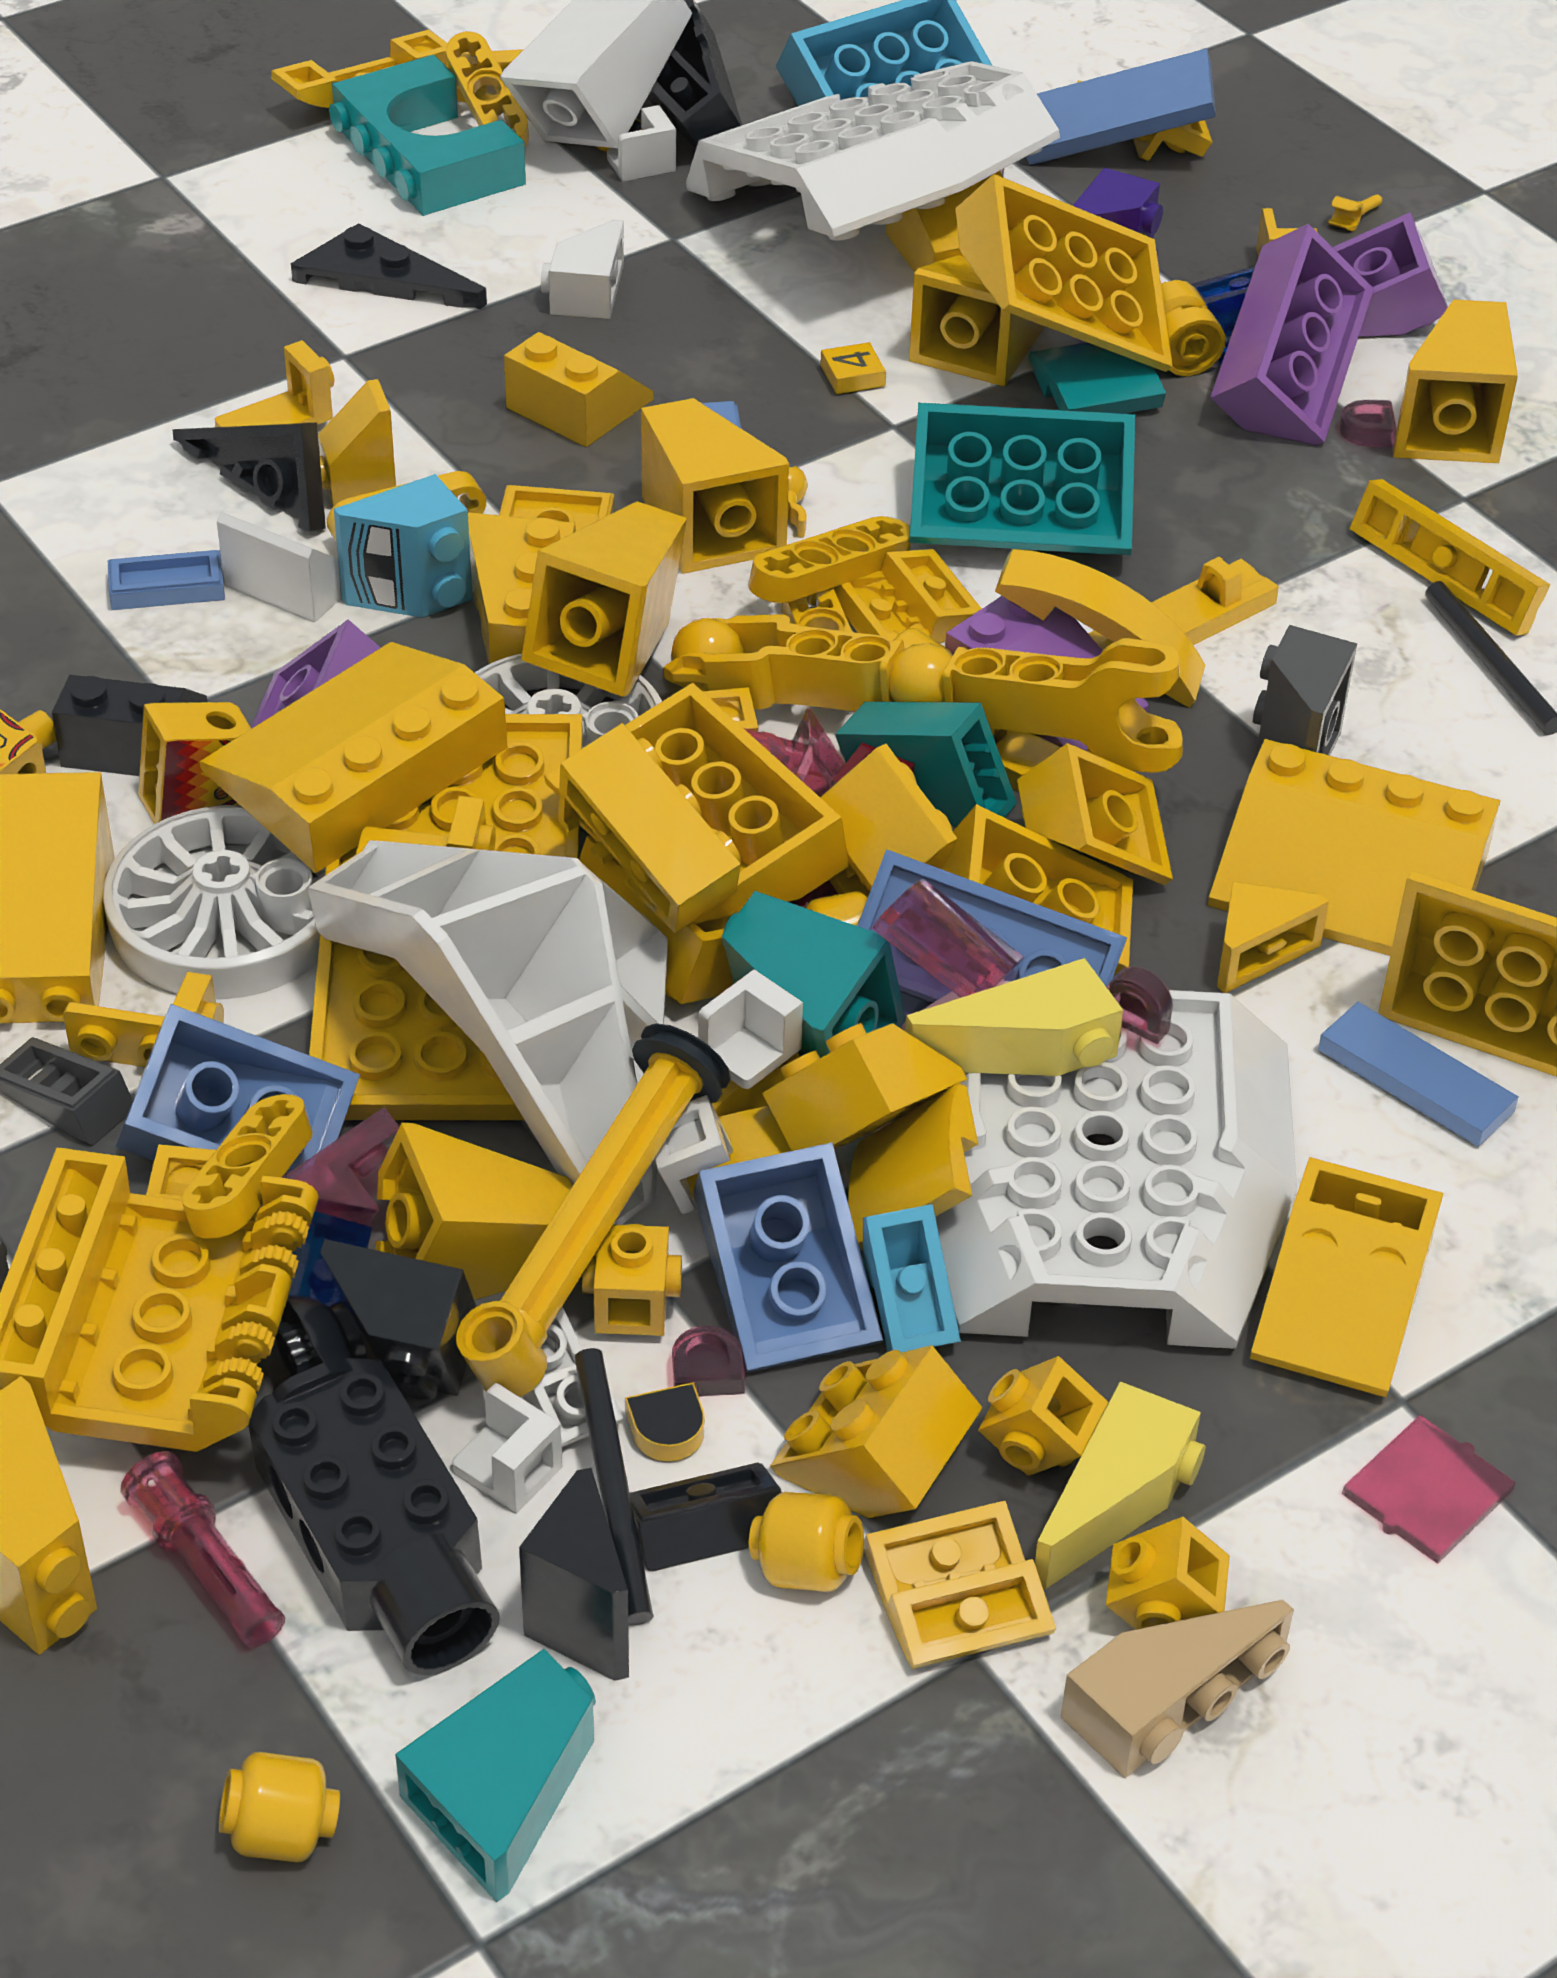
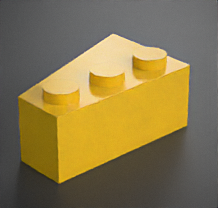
M468 512L471 577L476 608L479 610L481 631L488 665L500 659L522 653L537 552L576 532L575 523L554 521L549 518L531 519Z

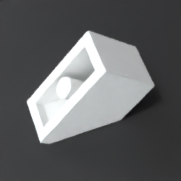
M613 219L556 243L551 263H543L541 271V293L549 294L551 315L611 318L624 266V220Z

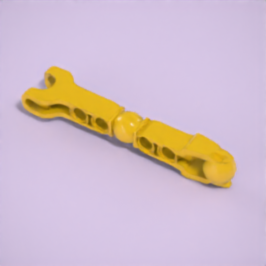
M782 614L737 615L729 619H695L682 627L673 641L671 662L663 667L665 679L682 687H686L691 683H694L701 691L749 687L753 707L758 710L769 708L775 703L854 712L864 702L981 703L991 729L1078 740L1086 745L1094 755L1131 771L1149 773L1167 771L1178 763L1183 756L1182 733L1176 722L1147 713L1136 702V698L1162 696L1171 689L1180 676L1178 652L1174 647L1159 642L1122 638L1108 645L1100 655L1092 659L994 648H973L967 650L965 647H958L952 656L946 649L932 643L913 644L905 649L903 640L890 641L886 637L879 635L792 624L790 618Z

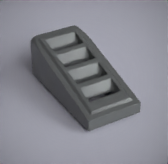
M31 1037L0 1064L1 1093L66 1134L89 1145L96 1144L127 1116L132 1103V1097L120 1070L35 1037ZM43 1065L46 1066V1067L43 1068L37 1075H35L31 1080L28 1079L31 1075H33V1074H34L38 1069H40Z

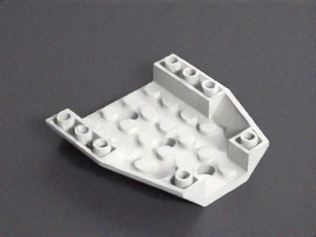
M970 61L913 75V78H910L912 86L906 83L888 85L880 83L868 86V97H855L840 100L839 94L823 97L699 140L686 180L687 191L706 196L709 201H720L733 197L736 194L735 189L748 184L749 186H764L768 184L792 186L802 195L808 229L828 235L830 240H846L857 236L860 233L859 228L872 223L884 225L897 222L902 219V212L910 209L938 207L945 203L946 196L963 191L1026 156L1041 152L1043 150L1042 147L1059 139L1060 133L1024 73Z
M970 979L924 1009L1011 981ZM1107 987L1115 998L1117 987ZM1167 990L1172 1004L1168 1029L1121 1006L1123 1016L1117 1057L1105 1060L1097 1066L1084 1067L1060 1076L965 1073L967 1080L960 1084L967 1086L978 1139V1145L964 1153L973 1196L935 1217L959 1333L1028 1337L1032 1301L1166 1309L1167 1345L1236 1349L1297 1192L1288 1044L1230 993ZM906 1021L902 1025V1030L904 1031L906 1028ZM1092 1134H1105L1111 1136L1116 1143L1097 1145L1090 1142L1086 1137ZM1093 1236H1107L1114 1239L1119 1246L1113 1249H1099L1090 1245L1086 1240Z

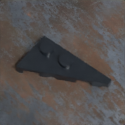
M359 223L291 263L292 281L299 284L307 285L309 279L316 275L338 279L339 290L352 292L367 291L374 295L414 300L417 290L444 294L446 306L481 309L487 305L486 287Z
M317 422L172 429L173 440L178 441L186 452L197 459L208 458L221 467L220 475L247 493H255L261 502L272 510H286L299 519L298 527L302 530L326 529Z

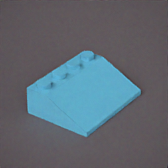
M901 0L791 33L776 64V68L796 104L800 106L836 94L840 95V100L868 97V86L880 83L885 85L906 83L912 86L910 78H913V75L970 61L993 65L956 0Z

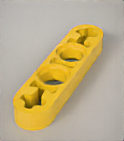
M871 517L760 553L753 560L748 588L750 592L763 600L774 603H786L881 571L886 552L910 551L912 544L909 543L910 526L892 517Z

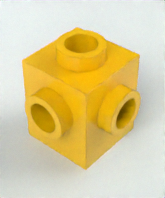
M640 1224L612 1225L582 1274V1293L594 1294L595 1333L664 1336L667 1297H680L682 1255H669V1227L644 1226Z
M1057 1356L1023 1371L1013 1369L1003 1375L989 1393L988 1401L991 1403V1406L978 1431L999 1450L1006 1462L1022 1470L1027 1476L1057 1465L1065 1467L1081 1457L1109 1402L1062 1358Z
M1183 1516L1113 1544L1106 1606L1135 1630L1224 1612L1230 1555Z

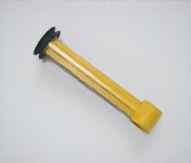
M655 1023L645 1026L641 1034L642 1039L637 1040L632 1048L634 1061L644 1073L502 1299L477 1306L460 1322L456 1332V1345L485 1391L495 1383H498L515 1395L522 1397L534 1390L541 1382L547 1369V1356L542 1349V1345L548 1337L546 1333L688 1103L705 1095L708 1096L711 1104L716 1103L722 1095L721 1089L726 1088L731 1080L730 1071L721 1056L708 1044L691 1033L665 1024Z

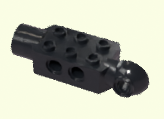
M289 1295L282 1315L283 1323L279 1325L277 1334L274 1337L279 1354L290 1378L281 1383L271 1394L263 1397L253 1409L248 1427L256 1469L347 1631L384 1630L405 1668L411 1673L431 1675L454 1668L470 1659L489 1642L496 1632L500 1620L495 1604L477 1576L482 1569L477 1517L382 1360L366 1359V1348L361 1332L347 1305L343 1301H339L327 1306L311 1297Z

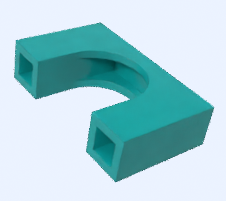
M435 55L332 83L333 104L329 106V114L335 130L339 133L342 132L354 145L356 151L360 155L363 154L375 166L378 174L381 177H385L397 189L401 198L408 200L422 216L526 185L524 141L502 120L448 135L430 136L411 133L415 130L458 118L456 76Z

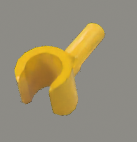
M1376 194L1357 202L1335 196L1331 205L1335 207L1332 218L1328 220V225L1355 231L1361 216L1365 212L1382 204V197Z

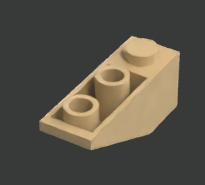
M1278 1600L1122 1632L1067 1674L1061 1718L1124 1778L1128 1777L1147 1761L1151 1764H1157L1173 1752L1181 1741L1184 1731L1202 1717L1206 1721H1212L1221 1715L1235 1698L1237 1689L1256 1675L1259 1679H1264L1277 1670L1290 1650L1287 1638L1294 1609L1284 1600Z

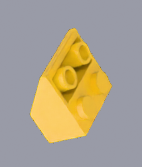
M887 744L874 749L820 797L842 817L849 867L829 879V882L838 894L856 891L868 897L886 849L942 869L958 839L953 833L947 817L940 810L934 808L917 785L911 769L897 759Z
M933 1345L902 1353L899 1350H892L877 1359L857 1364L847 1361L833 1368L823 1378L819 1385L821 1394L809 1411L797 1418L786 1430L784 1435L786 1443L770 1467L779 1477L810 1492L842 1498L851 1511L866 1518L914 1510L918 1507L983 1407Z

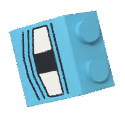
M436 474L334 509L341 598L346 605L423 618L473 600L468 510Z

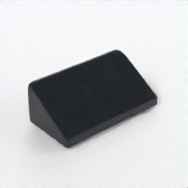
M757 1462L630 1492L644 1563L649 1570L655 1571L749 1548V1532L756 1516H763L769 1502L779 1493H782L781 1488L764 1465Z

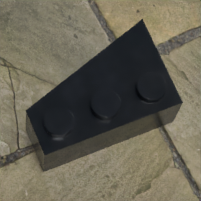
M684 0L692 15L647 98L654 106L660 105L674 127L696 149L699 140L742 126V122L715 33L695 0Z

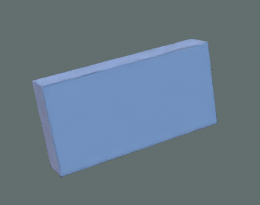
M220 550L107 560L109 596L112 610L225 600Z

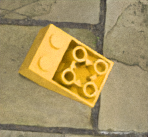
M1309 1157L1288 1221L1250 1359L1387 1398L1430 1251L1444 1193Z

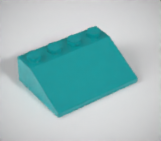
M918 402L909 543L1131 555L1135 414Z

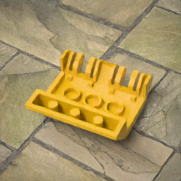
M56 1147L0 1292V1391L22 1376L31 1384L45 1426L54 1432L197 1452L245 1429L249 1425L257 1398L256 1391L259 1392L264 1375L261 1372L262 1368L258 1367L257 1363L261 1362L262 1358L266 1359L267 1355L270 1356L275 1340L274 1336L277 1334L293 1281L291 1278L295 1277L299 1260H296L297 1255L292 1254V1252L296 1250V1247L301 1248V1245L305 1244L309 1225L312 1222L319 1198L317 1191L313 1186L303 1181L262 1175L260 1183L263 1206L256 1211L250 1221L243 1228L230 1235L219 1238H201L191 1231L182 1200L130 1193L125 1156Z

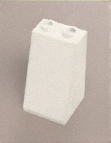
M572 0L504 69L500 78L544 141L618 149L619 135L629 132L688 23L692 12L684 0Z

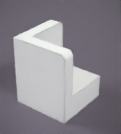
M660 105L641 108V130L619 135L618 149H607V160L622 182L676 171V128Z
M752 970L701 1008L698 1014V1038L721 1056L729 1068L731 1080L740 1087L749 1089L801 1050L803 1002L756 970Z
M707 1095L688 1103L655 1156L658 1171L682 1214L695 1210L686 1178L697 1174L699 1171L730 1161L729 1155L733 1152L730 1139Z
M495 1383L485 1392L487 1425L453 1458V1472L517 1514L563 1467L561 1423L500 1384Z

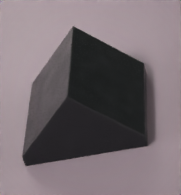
M592 1468L581 1469L574 1473L519 1546L524 1636L616 1681L629 1678L628 1589Z

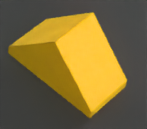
M1233 881L1217 987L1223 993H1228L1320 947L1329 901L1321 894Z

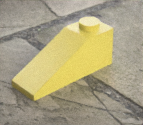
M1083 958L906 1015L905 1032L962 1067L964 1073L1060 1076L1084 1067L1097 1066L1105 1060L1117 1057L1123 1009L1087 960Z
M1119 1382L1037 1541L1035 1566L1043 1589L1046 1590L1166 1510L1180 1482L1189 1486L1193 1484L1206 1449V1445L1196 1442L1201 1412Z

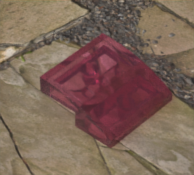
M925 879L919 880L907 889L872 926L874 931L960 998L999 986L1001 982L1010 977L1024 959L1023 955Z

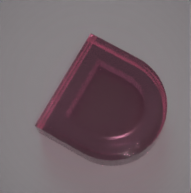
M1358 400L1349 403L1343 408L1339 431L1347 441L1367 447L1394 446L1397 428L1391 401Z
M1126 967L1122 969L1106 986L1123 1009L1121 1027L1158 1044L1170 1030L1173 1010L1171 994L1165 984L1148 970L1139 967Z
M698 1326L682 1333L676 1339L672 1348L673 1387L694 1382L699 1397L745 1394L743 1355L737 1338L729 1331L716 1326Z

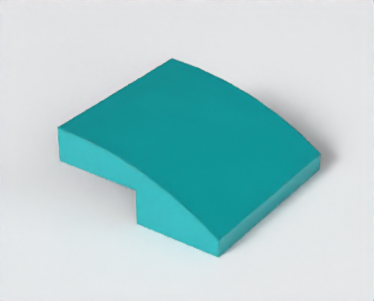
M1088 342L1031 351L1029 353L1028 360L1044 398L1053 396L1059 410L1124 414L1163 407L1166 391L1157 373L1151 366Z

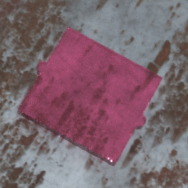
M1419 1415L1344 1485L1342 1495L1381 1522L1384 1533L1388 1535L1396 1533L1439 1564L1514 1490L1516 1482L1475 1454V1448L1471 1443L1465 1442L1461 1444L1426 1418Z

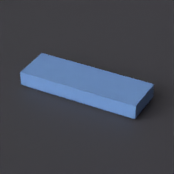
M1359 1001L1320 1036L1318 1047L1320 1052L1477 1147L1489 1138L1515 1112L1519 1096Z

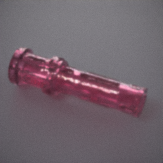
M162 1451L146 1456L136 1463L122 1480L120 1492L130 1506L140 1507L153 1524L152 1536L160 1548L180 1554L203 1585L207 1594L214 1600L239 1633V1638L244 1645L246 1644L249 1648L259 1647L273 1639L285 1624V1616L281 1610L275 1607L249 1572L244 1562L237 1556L215 1527V1508L207 1496L195 1494L182 1477L183 1466L174 1453ZM149 1480H153L156 1485L153 1487L148 1485ZM216 1564L227 1577V1579L230 1581L232 1586L235 1588V1590L237 1591L236 1593L225 1580V1578L222 1576V1574L219 1572V1570L216 1568Z

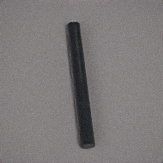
M1442 581L1432 583L1425 592L1426 598L1545 735L1556 733L1557 712L1450 589Z
M584 1349L575 1354L574 1360L600 1497L628 1589V1625H639L650 1621L654 1615L603 1353L600 1349Z

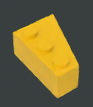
M621 723L560 763L558 821L568 831L580 825L598 843L591 847L592 854L602 864H606L613 858L617 860L631 877L626 880L627 887L676 933L737 892L741 857L732 840L722 831L715 833L701 817V808L691 791L682 784L675 786L664 773L661 759L654 747L645 738L637 740L629 729Z

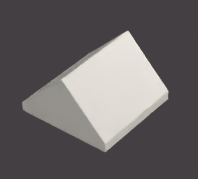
M222 511L220 512L217 519V530L225 586L312 622L320 619L342 599L337 558Z

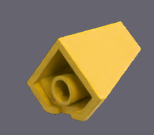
M401 1123L378 1171L377 1200H389L385 1220L388 1241H375V1250L463 1269L474 1300L505 1292L571 1190L572 1184L568 1177L415 1123Z

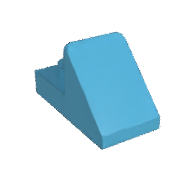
M933 1204L864 1217L863 1264L869 1288L875 1290L887 1352L899 1350L902 1353L930 1345L936 1347L960 1342Z

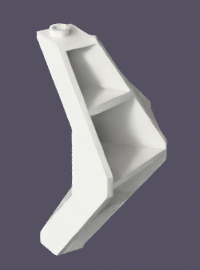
M369 840L362 852L307 887L317 931L324 939L395 958L485 1054L556 1172L568 1177L573 1186L644 1074L634 1061L632 1048L635 1042L642 1039L641 1034L645 1026L655 1023L664 1024L668 956L667 937L644 914L637 911L590 871L578 858ZM655 1158L613 1225L623 1224L656 1199L657 1165Z

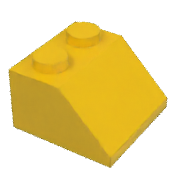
M537 332L504 355L506 408L584 447L591 445L654 400V391L640 382L596 360L594 357L573 349L540 332Z
M862 1023L828 1039L826 1044L830 1053L822 1058L819 1057L815 1050L781 1067L780 1069L785 1080L764 1091L762 1094L791 1151L827 1143H833V1147L836 1149L879 1130L955 1084L967 1080V1077L962 1067L893 1023L866 1033Z

